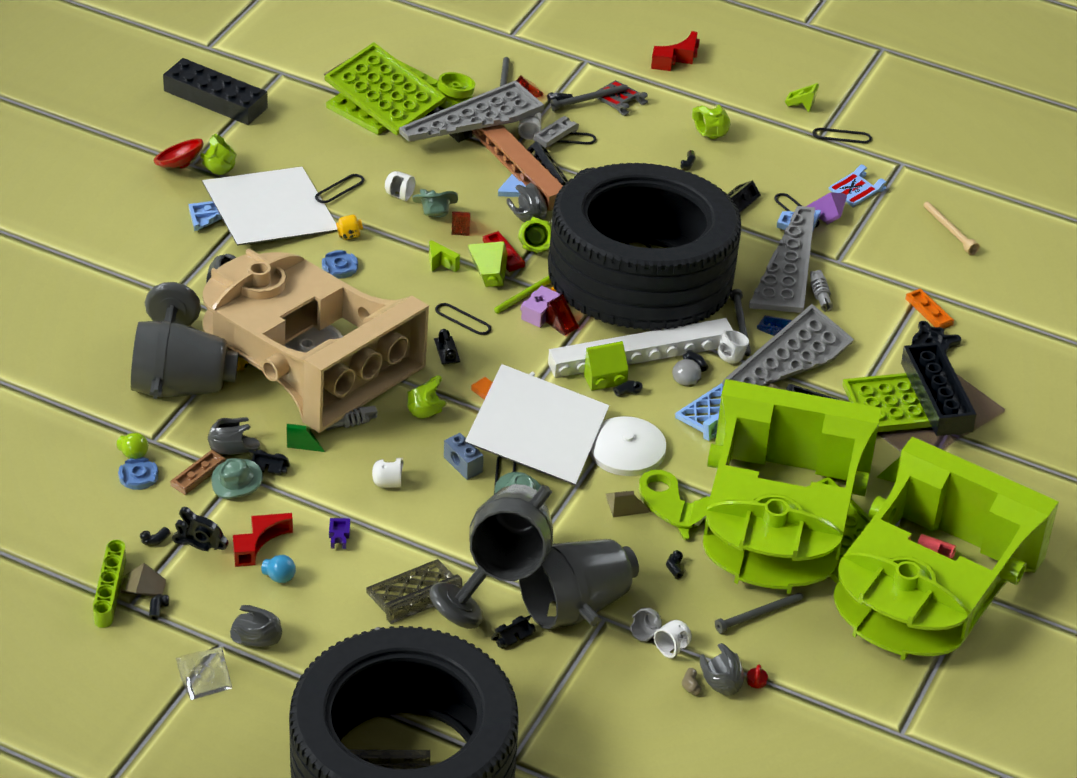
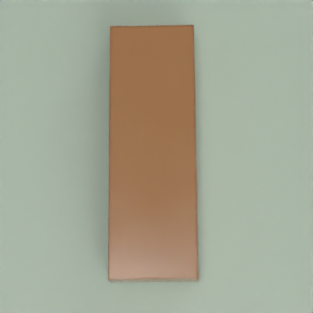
M210 450L170 481L171 487L186 495L210 477L215 468L225 462L226 458Z

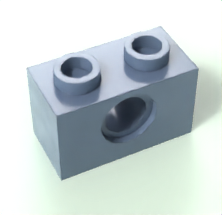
M458 433L444 440V458L468 480L483 472L484 455L475 446L465 443L466 438L461 433Z

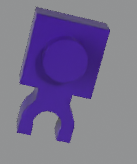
M330 518L329 538H331V549H335L336 543H341L342 549H346V539H349L350 519Z

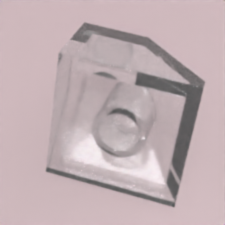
M222 647L176 657L180 676L190 700L232 689Z

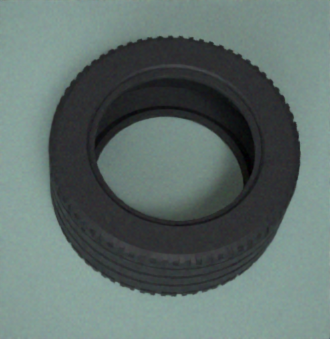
M619 163L604 165V167L600 166L587 170L585 173H580L579 176H575L574 179L566 182L559 190L552 213L548 273L554 289L560 293V297L565 299L566 303H570V306L575 307L576 310L587 314L589 317H594L596 320H602L605 323L608 322L611 325L615 324L620 327L625 326V328L631 327L634 329L640 328L642 330H662L678 328V326L683 327L703 321L705 318H709L710 315H714L715 312H718L726 304L734 284L741 236V218L734 201L717 185L712 184L703 177L675 167L651 163ZM620 242H648L666 246L668 248H643L627 245Z
M390 626L386 629L382 627L379 630L371 629L370 632L363 631L359 635L354 634L351 638L347 637L344 641L337 642L335 646H330L327 651L324 650L321 653V656H317L315 661L309 664V668L304 670V674L300 676V680L296 684L289 713L291 778H515L519 716L513 686L510 684L509 678L506 677V673L501 671L499 664H495V660L493 658L490 659L487 653H483L482 649L476 648L473 643L469 644L467 640H461L458 636H451L447 632L442 633L440 630L433 631L432 628L423 629V627L399 626V628H394V626ZM390 713H415L446 723L464 738L466 744L453 756L435 765L418 769H392L377 766L359 758L348 750L341 740L354 727L371 718Z

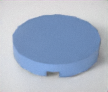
M344 250L329 252L322 259V270L338 279L350 277L358 269V259L352 253L350 255Z
M144 457L126 460L125 464L121 465L118 471L120 483L133 490H142L154 485L158 480L159 474L156 463H152Z

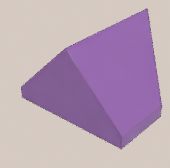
M830 192L805 207H815V210H821L819 218L828 225L841 217L847 195Z

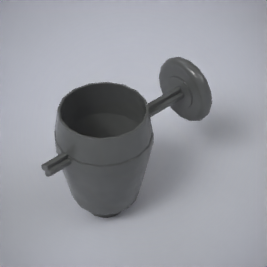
M164 282L154 286L147 293L144 302L146 313L152 321H139L137 325L131 367V390L152 395L154 399H157V397L216 393L223 388L224 381L235 382L239 352L228 351V344L224 338L188 327L198 319L201 311L200 299L196 293L186 285L177 282Z
M513 484L506 486L477 509L470 524L469 542L470 552L478 568L461 589L447 582H436L430 588V599L434 607L450 622L466 629L477 628L483 622V614L479 605L471 596L487 575L501 581H517L529 577L546 560L553 545V524L545 502L552 494L548 486L542 485L538 491L527 485ZM534 555L536 556V560H531L527 557Z
M612 539L554 543L543 564L529 577L520 579L519 587L527 611L542 628L553 629L569 625L573 626L584 620H587L590 625L596 626L597 622L601 621L597 612L629 592L632 578L638 576L639 564L635 553L630 547H622ZM534 555L527 557L531 560H536V556ZM556 599V616H547L550 603Z

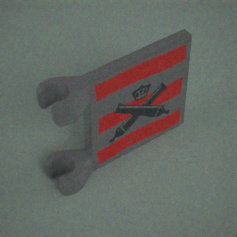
M615 80L597 91L624 84ZM628 87L627 91L597 99L616 108L621 115L625 116L629 114V111L626 110L629 108L628 102L636 98L641 105L648 103L644 99L648 97V94L646 92L640 93Z

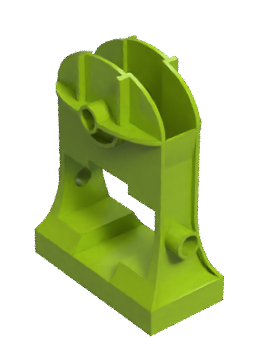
M725 379L721 394L715 444L711 443L707 467L717 468L706 511L703 548L707 556L717 566L735 575L734 583L736 584L740 580L760 587L787 589V594H791L792 587L810 585L830 577L838 566L853 494L865 496L882 408ZM731 459L765 465L767 461L815 470L816 475L847 480L845 488L812 481L810 487L759 478V471L730 466Z
M912 436L901 450L896 482L887 499L881 496L876 497L868 515L872 520L840 560L838 567L839 582L834 590L836 608L843 619L854 628L852 635L855 638L859 635L882 649L901 655V660H905L909 654L938 656L953 652L962 645L1007 582L1017 585L1022 579L1024 572L1035 573L1046 557L1059 501ZM903 517L931 531L940 529L981 548L980 553L998 562L990 570L962 556H959L956 561L911 541L912 533L894 525Z

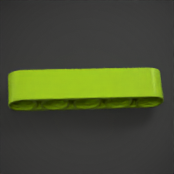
M118 539L110 541L106 546L93 603L94 624L99 628L109 627L113 623L125 570V543Z

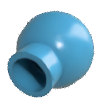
M277 555L272 559H265L262 563L261 571L277 583H286L294 577L296 566L289 556Z

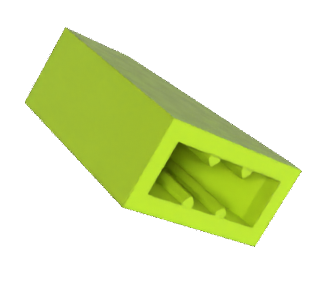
M504 241L469 244L468 248L472 260L485 287L504 286L508 257Z

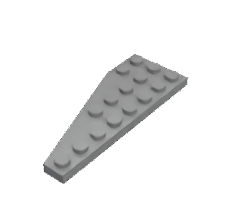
M515 80L399 127V133L409 142L514 123L544 111V104Z
M811 304L725 379L765 386L830 363L851 345L854 339Z

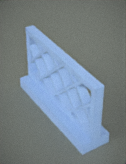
M722 383L676 412L675 418L703 432L704 439L710 441L715 438L720 406L710 407V405L720 404L721 398H710L721 396L724 385ZM699 405H708V407H698V406H699ZM697 413H708V415L697 416ZM686 414H695V416H685V415H686Z

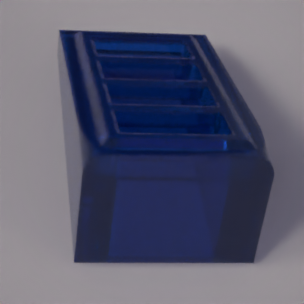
M765 315L757 325V329L775 336L792 320Z

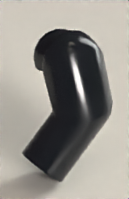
M551 92L547 95L549 103L552 99L559 101L573 97L572 94Z
M693 150L687 152V161L681 160V169H686V171L691 169L696 160Z
M692 350L686 351L687 353L683 354V359L697 362L701 372H705L708 369V365L701 355Z
M628 380L615 387L613 391L616 396L624 393L637 394L641 392L643 385L639 381Z
M163 527L153 535L149 531H143L140 533L141 542L144 545L160 544L171 532L167 527Z
M679 550L673 551V554H670L666 562V567L676 579L681 578L684 574L679 567L683 558V554Z
M158 594L151 599L149 618L159 619L160 608L169 605L168 595Z

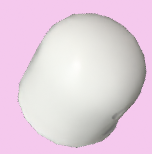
M399 171L391 172L385 180V190L389 195L407 201L414 192L415 177Z
M724 330L721 337L723 343L718 347V355L727 363H738L744 357L749 339L738 331Z
M396 458L395 462L389 463L384 462L383 459L376 461L372 469L375 485L380 488L401 487L403 458Z
M680 620L670 621L654 633V642L657 648L668 658H674L680 652V649L688 646L692 638L689 627Z

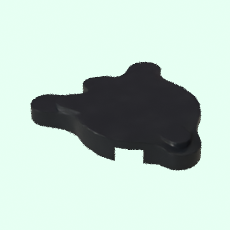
M920 321L918 324L919 331L913 336L911 345L940 342L947 354L951 347L961 343V337L957 334L944 335L943 328L932 327L928 322Z
M188 507L180 509L179 515L182 520L176 522L177 532L172 537L175 543L189 544L202 551H208L209 548H214V550H225L229 542L215 522L206 517L196 515Z

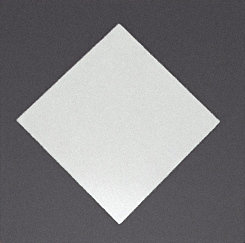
M303 167L202 180L237 246L338 231L336 222L325 204L315 199V195L318 192Z
M501 364L465 443L576 485L609 405Z

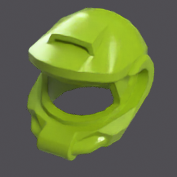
M720 104L716 105L714 109H709L703 105L692 109V119H694L696 129L702 136L717 139L729 131L730 119Z
M214 134L209 139L210 148L205 154L201 153L200 157L203 160L202 164L213 174L224 175L234 168L237 154L224 141V138Z
M535 217L524 222L518 234V238L523 245L522 248L536 253L548 250L550 246L551 224L548 221Z
M434 376L428 382L407 392L408 410L413 416L425 419L442 412V408L447 405L446 401L439 399L436 394V390L442 381L441 376Z

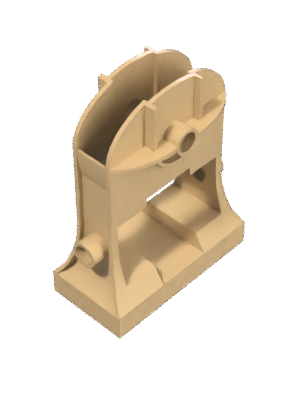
M246 249L245 255L223 264L218 269H211V278L203 290V303L208 309L203 318L204 332L224 338L227 341L229 351L239 352L238 356L263 371L267 379L279 382L297 404L302 422L319 433L341 420L349 411L353 412V409L362 407L423 369L426 365L429 305L414 296L399 300H386L369 296L310 263L303 257L290 253L271 252L258 254L251 249ZM341 318L358 327L342 338L328 339L306 353L285 347L287 342L314 327L320 331Z

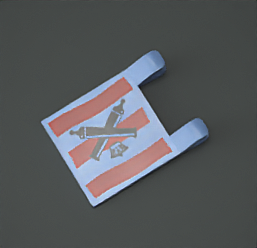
M861 164L853 173L831 185L829 190L834 193L846 194V203L854 207L875 193L885 191L886 186L884 184L887 181L881 178L873 186L863 179L866 176L864 170L867 167Z

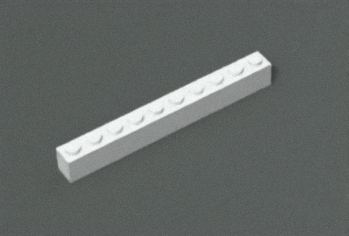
M727 318L685 325L683 327L678 326V328L655 330L549 349L548 364L555 378L584 373L586 348L620 341L624 344L627 365L681 356L687 353L686 351L688 350L696 353L718 349L719 345L723 343L721 338L723 331L733 329Z

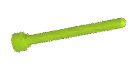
M549 275L496 306L494 312L497 314L528 297L534 291H537L541 285L546 286L551 283Z

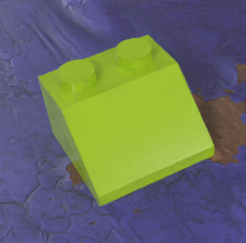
M622 341L586 348L584 377L591 391L618 386L628 381V365Z

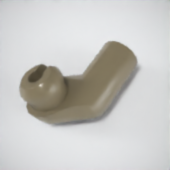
M688 668L682 680V686L688 693L691 692L692 695L696 696L702 690L695 680L697 671L694 668Z

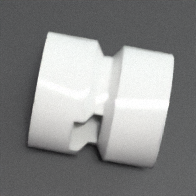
M540 112L519 121L518 132L524 139L533 140L534 135L541 131Z

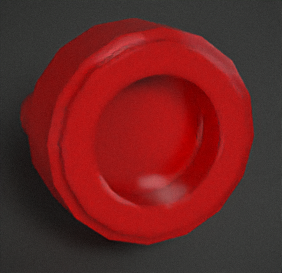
M760 664L756 668L750 669L747 673L746 681L753 688H763L768 681V674L765 670L761 669L762 666Z

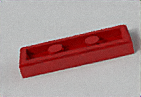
M499 231L483 236L484 243L504 241L508 253L506 269L509 272L525 267V261Z

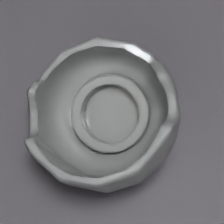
M683 359L675 364L672 370L673 378L680 385L697 384L699 378L701 379V368L694 360Z
M641 608L632 616L634 620L630 630L639 641H649L654 638V633L662 627L661 616L651 608Z

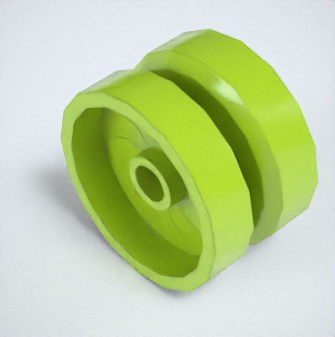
M457 72L441 74L438 79L437 90L446 96V101L439 106L446 109L473 98L474 80L467 75Z

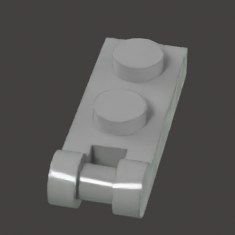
M563 116L536 133L534 141L547 148L569 133H575L579 128V124L574 121L571 122L568 117Z

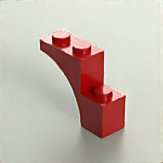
M691 31L688 38L678 44L654 46L651 69L671 71L672 65H675L676 62L693 64V59L697 58L700 39H697L698 32Z
M292 513L251 516L252 533L233 535L235 567L256 565V556L265 543L277 536L293 533Z

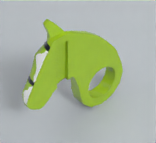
M650 470L639 479V493L646 506L661 519L676 526L682 538L688 540L689 529L698 527L706 519L710 497H703L693 503H685V500H681L679 496L677 478L672 473L664 470ZM655 481L663 482L669 486V489L654 491L648 487V484Z

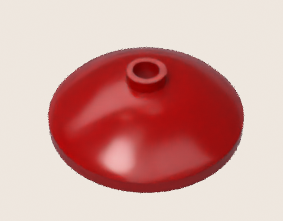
M196 138L175 144L160 152L153 161L155 165L160 167L185 168L190 165L189 162L194 160L202 150L203 140Z

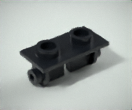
M441 329L438 338H434V342L442 365L460 362L453 337L450 336L448 330Z
M249 450L251 461L259 465L262 472H265L267 465L269 466L268 473L277 475L287 473L290 463L285 455L279 453L275 455L267 454L263 450Z
M529 615L525 618L519 616L512 621V624L508 626L503 624L497 627L491 640L497 638L496 643L498 647L506 648L518 641L515 634H517L520 640L533 635L536 628L534 624L528 622L532 616Z

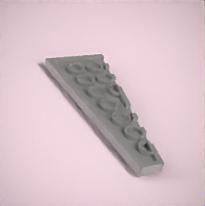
M796 207L790 224L785 229L784 236L780 239L779 245L774 251L758 287L754 291L749 308L797 313L804 311L815 207Z

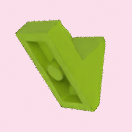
M815 83L790 92L785 100L786 105L789 107L803 103L807 112H809L814 104L819 84Z
M432 240L429 241L431 271H434L440 265L454 272L460 269V254Z

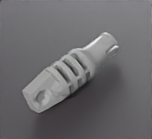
M821 270L811 271L810 279L814 296L820 302L821 309L826 311V306L829 311L833 305L830 300L831 292L827 280Z
M375 406L355 408L353 412L349 411L341 420L326 428V430L338 427L349 428L350 426L360 425V423L365 424L370 419L377 418L378 411Z

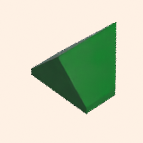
M287 424V448L325 452L312 433L311 427Z

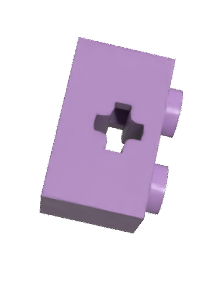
M541 285L537 291L532 293L527 301L522 303L520 308L522 311L521 319L541 327L560 308V293Z

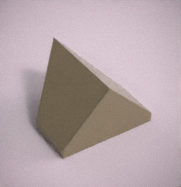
M634 491L606 493L613 517L651 512L634 495Z
M143 563L124 576L121 593L146 596L163 595L166 579Z

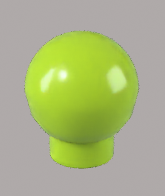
M140 433L122 435L118 438L116 444L118 450L122 451L124 456L129 459L144 457L149 446L147 439Z

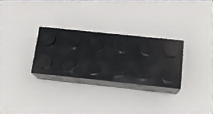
M182 58L163 74L165 92L246 125L251 124L268 108L267 91L185 58Z
M941 343L904 346L901 360L902 367L936 436L973 432L977 414Z

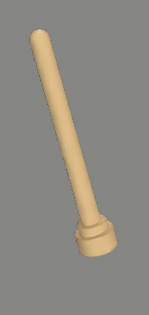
M924 203V208L963 243L964 250L969 255H974L978 252L980 245L974 239H968L931 203Z

